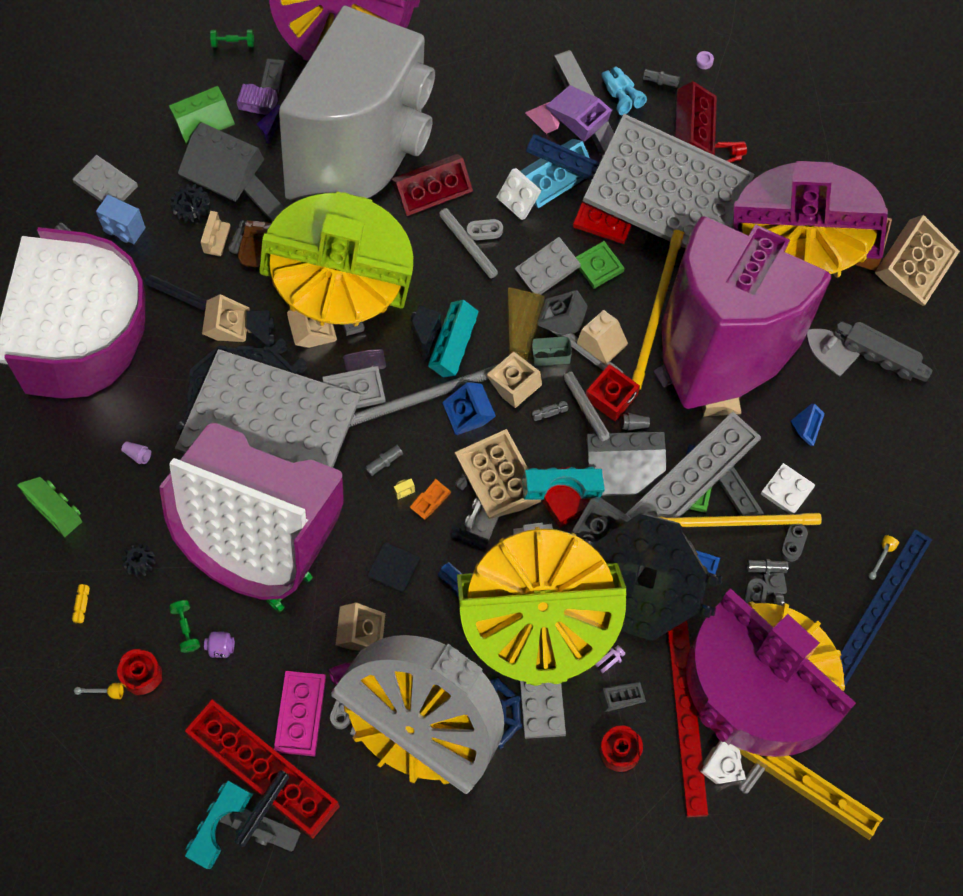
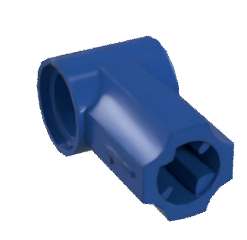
M448 562L440 569L438 577L450 586L454 594L459 598L457 574L462 573Z

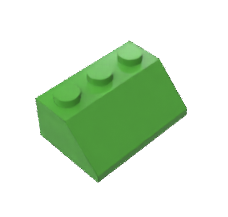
M218 86L169 105L172 118L186 144L189 143L192 134L201 122L218 130L235 124Z
M41 477L18 484L27 500L64 537L82 523L79 517L80 511L74 505L70 507L67 504V498L61 492L57 494L54 491L56 489L49 480L45 482Z

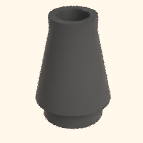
M628 412L621 415V429L631 431L649 428V417Z

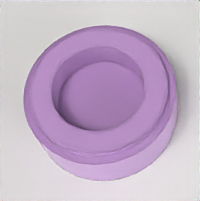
M707 51L698 53L696 65L701 69L710 68L713 65V55Z

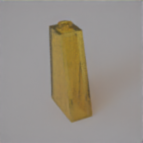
M509 287V355L515 352L528 362L545 296Z

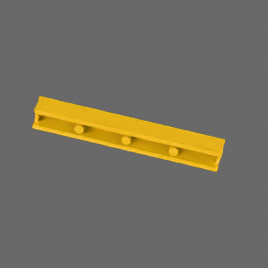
M739 749L741 755L753 763L759 764L765 771L868 840L871 839L882 822V817L792 757L765 756L763 758L761 757L762 755Z

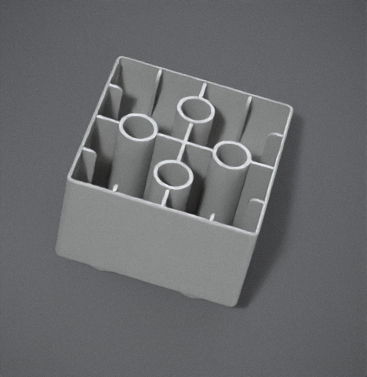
M345 5L341 8L279 108L286 199L297 202L309 196L336 193V191L369 198L382 190L390 182L406 153L413 156H419L422 153L429 139L433 121L430 115L422 113L421 110L431 94L435 80V70L430 66L424 65L425 39L422 34Z

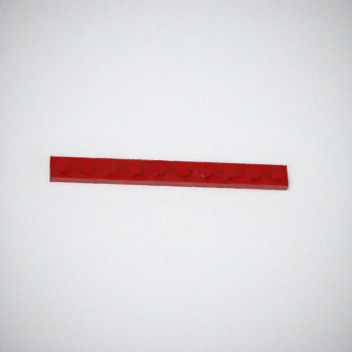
M686 620L667 633L686 817L708 816L704 774L700 772L703 768L698 715L690 696L686 676V665L690 651L688 623Z

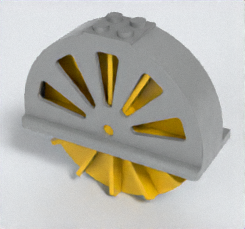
M400 635L386 637L370 644L358 653L331 692L332 697L342 703L344 711L349 714L352 726L356 731L353 736L354 741H362L380 759L377 766L381 768L386 763L394 769L408 774L409 781L415 783L417 778L441 780L443 784L451 783L464 794H468L484 774L503 735L504 715L502 705L493 685L482 672L483 669L451 645H445L432 639Z

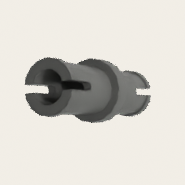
M645 69L643 80L676 88L680 76Z
M396 444L384 454H379L377 459L365 467L370 475L373 476L385 466H390V463L403 455V452Z
M767 558L765 560L748 559L746 565L747 572H764L765 574H770V572L787 573L788 561H771Z

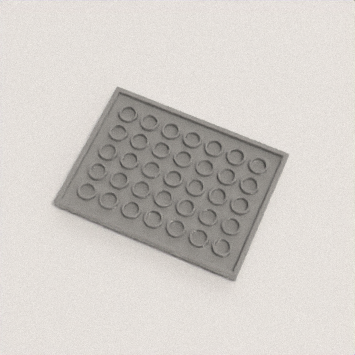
M623 114L583 201L668 241H671L673 230L683 231L684 236L681 247L686 248L691 230L702 216L732 228L734 223V202L738 201L744 188L752 181L754 173Z
M218 349L175 450L185 454L208 424L217 423L243 433L249 446L292 463L314 460L333 468L361 395Z

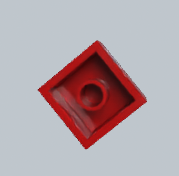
M609 364L587 389L586 395L594 407L616 422L637 397L640 385Z

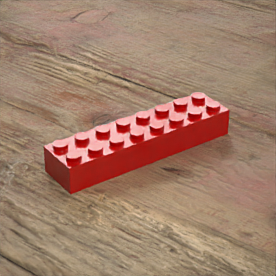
M213 699L185 730L189 738L261 797H263L280 770L286 772L289 775V779L274 800L272 806L312 839H314L340 807L338 801Z

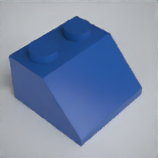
M467 382L442 402L456 435L482 427L495 417L482 384Z

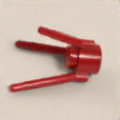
M745 141L717 142L715 144V148H729L730 155H734L733 158L726 160L730 163L742 160V156L747 153Z

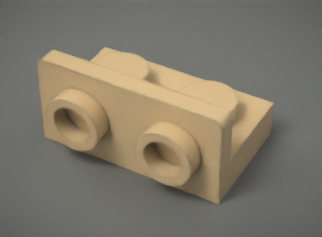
M210 211L201 239V246L204 253L221 256L231 226L230 223L221 222L218 212Z

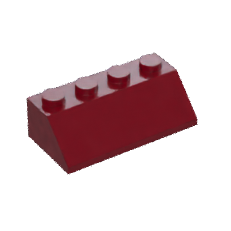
M694 81L677 89L675 137L715 155L717 96Z
M458 154L391 178L396 195L406 216L473 191L463 157Z

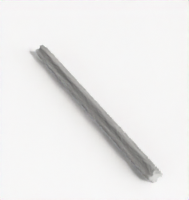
M496 365L473 374L471 373V375L462 376V378L453 379L451 382L448 381L418 393L415 392L409 396L398 398V400L395 399L389 403L377 405L371 409L369 408V410L357 412L354 414L350 424L353 426L356 423L357 425L359 421L362 423L364 420L366 422V419L368 421V418L371 420L375 416L377 418V415L379 417L382 414L384 415V413L386 415L388 411L391 413L394 410L395 412V409L397 411V408L399 410L402 407L404 408V406L406 408L408 404L411 406L413 403L415 405V402L417 404V401L422 402L423 400L424 402V399L426 401L428 397L433 399V396L435 398L437 394L440 396L439 394L442 395L443 393L444 395V392L446 394V391L447 393L448 391L453 392V389L455 391V388L457 390V388H461L467 382L477 383L478 381L479 383V380L481 382V379L486 380V378L488 380L487 374Z

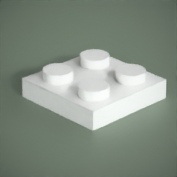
M515 168L511 170L496 198L523 220L526 219L542 190Z
M783 463L763 489L761 495L790 515H794L813 490L815 484Z

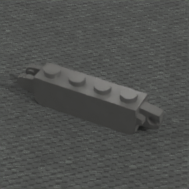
M840 322L834 330V335L845 342L844 346L848 350L857 352L864 356L865 359L880 364L882 368L897 373L901 378L911 381L912 377L927 382L933 370L921 362L923 356L920 352L862 322L855 323L854 326Z

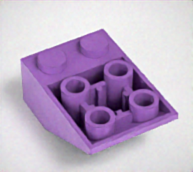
M571 85L546 105V108L583 142L608 122L612 112L599 98Z

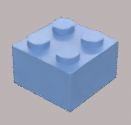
M110 195L106 196L96 210L103 231L109 235L117 236L123 242L135 244L146 228L138 208Z

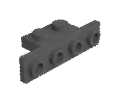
M245 809L243 812L229 813L221 818L220 822L237 829L235 833L239 834L252 811ZM263 817L252 836L256 837L255 842L266 846L269 842L292 852L295 849L301 832Z

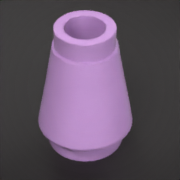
M128 441L122 445V452L138 464H146L149 461L151 450L147 446Z

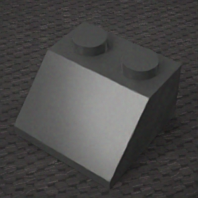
M578 290L547 298L537 324L540 327L562 335L576 333L580 331L588 306Z

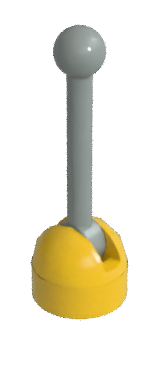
M884 536L881 543L884 551L874 570L868 575L871 580L876 578V572L887 552H892L897 548L899 541L894 537Z
M112 683L108 689L74 688L76 695L81 693H107L113 699H122L124 692L122 683Z

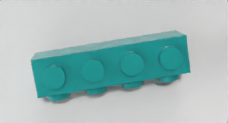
M465 300L451 302L428 367L442 377L456 376L462 357L465 354V348L471 337L470 334L473 326L476 323L479 311Z

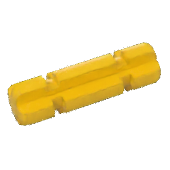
M80 584L77 589L78 595H76L74 605L75 613L72 616L74 623L84 622L85 615L83 613L86 611L87 595H89L90 590L89 586L85 584Z

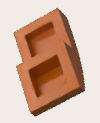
M435 479L424 494L421 493L410 508L425 520L442 504L451 491Z

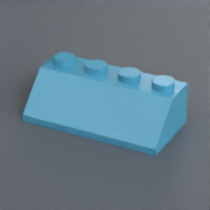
M571 139L561 145L590 158L581 140ZM542 158L520 171L542 190L534 203L537 208H540L586 179Z

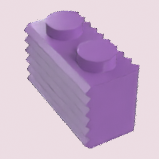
M242 84L237 99L238 110L267 115L278 102L277 92L269 87L259 88L254 84Z

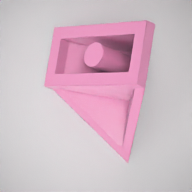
M548 103L525 112L546 134L558 129L560 120L546 108Z

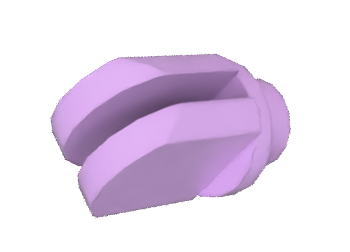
M617 645L614 649L611 648L609 653L595 665L599 667L610 656L614 658L600 670L603 674L616 662H622L620 656L623 657L625 652Z

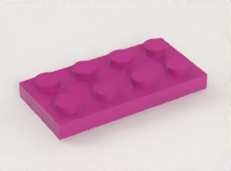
M285 671L274 745L276 752L305 756L316 755L326 675Z

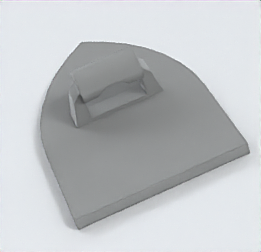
M826 329L808 330L807 340L813 355L839 377L860 355L857 352L848 350L844 346L845 342L836 337L833 331Z

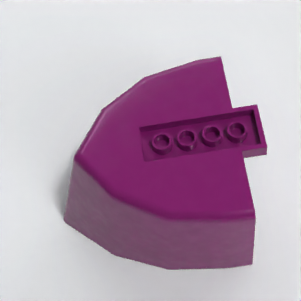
M700 217L691 230L661 322L663 362L683 407L690 409L739 398L776 376L804 341L829 285L831 274L824 269L786 253L785 251L790 242L789 239L756 224L748 236L708 217Z

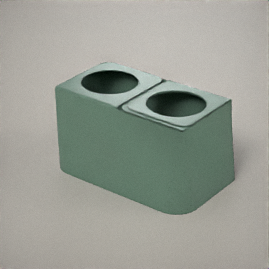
M568 337L533 339L534 366L570 364L572 349L571 340ZM558 350H563L567 356L554 357V353ZM542 351L546 352L549 358H536L535 356L538 352Z

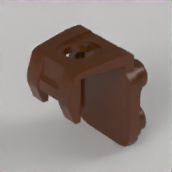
M247 220L238 254L242 265L260 268L262 239L264 233L267 234L272 223Z

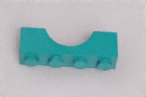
M573 467L567 469L549 468L547 470L530 468L525 470L522 477L524 500H543L547 491L557 485L573 488L580 495L581 499H592L598 496L601 498L605 490L602 469H595L594 467L585 469Z
M232 781L222 784L218 791L219 797L217 801L211 803L207 810L209 815L205 821H201L196 830L198 832L196 838L192 839L186 847L188 852L185 857L205 869L212 868L221 852L215 837L218 822L229 813L243 812L253 796V793Z

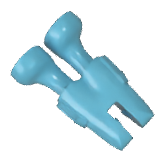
M613 67L611 68V73L607 70L601 74L611 96L619 99L616 110L620 115L627 114L632 104L635 108H640L646 103L647 97L645 94L633 88L634 83L620 68Z

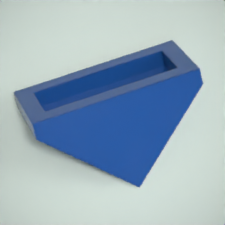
M810 404L791 420L800 437L810 446H814L825 414L815 404Z

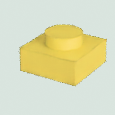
M412 479L401 480L394 486V493L397 499L415 492V485Z

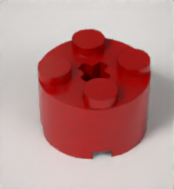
M133 649L121 657L117 667V675L124 687L135 695L147 694L152 692L161 683L162 669L152 653L141 649Z
M615 726L604 735L600 746V756L603 763L608 769L617 772H625L634 768L643 751L641 737L628 726ZM619 745L622 746V749H625L624 752H620L618 749Z

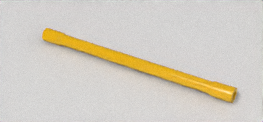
M673 230L664 270L636 370L632 377V380L640 385L639 390L642 387L646 365L678 250L683 240L684 232L680 230Z
M820 513L660 517L678 522L682 527L821 524Z

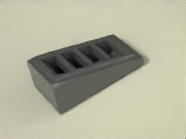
M640 682L603 688L599 692L604 712L646 701ZM631 689H634L636 698H633ZM624 691H626L628 700L625 698ZM615 693H618L620 701L617 700Z

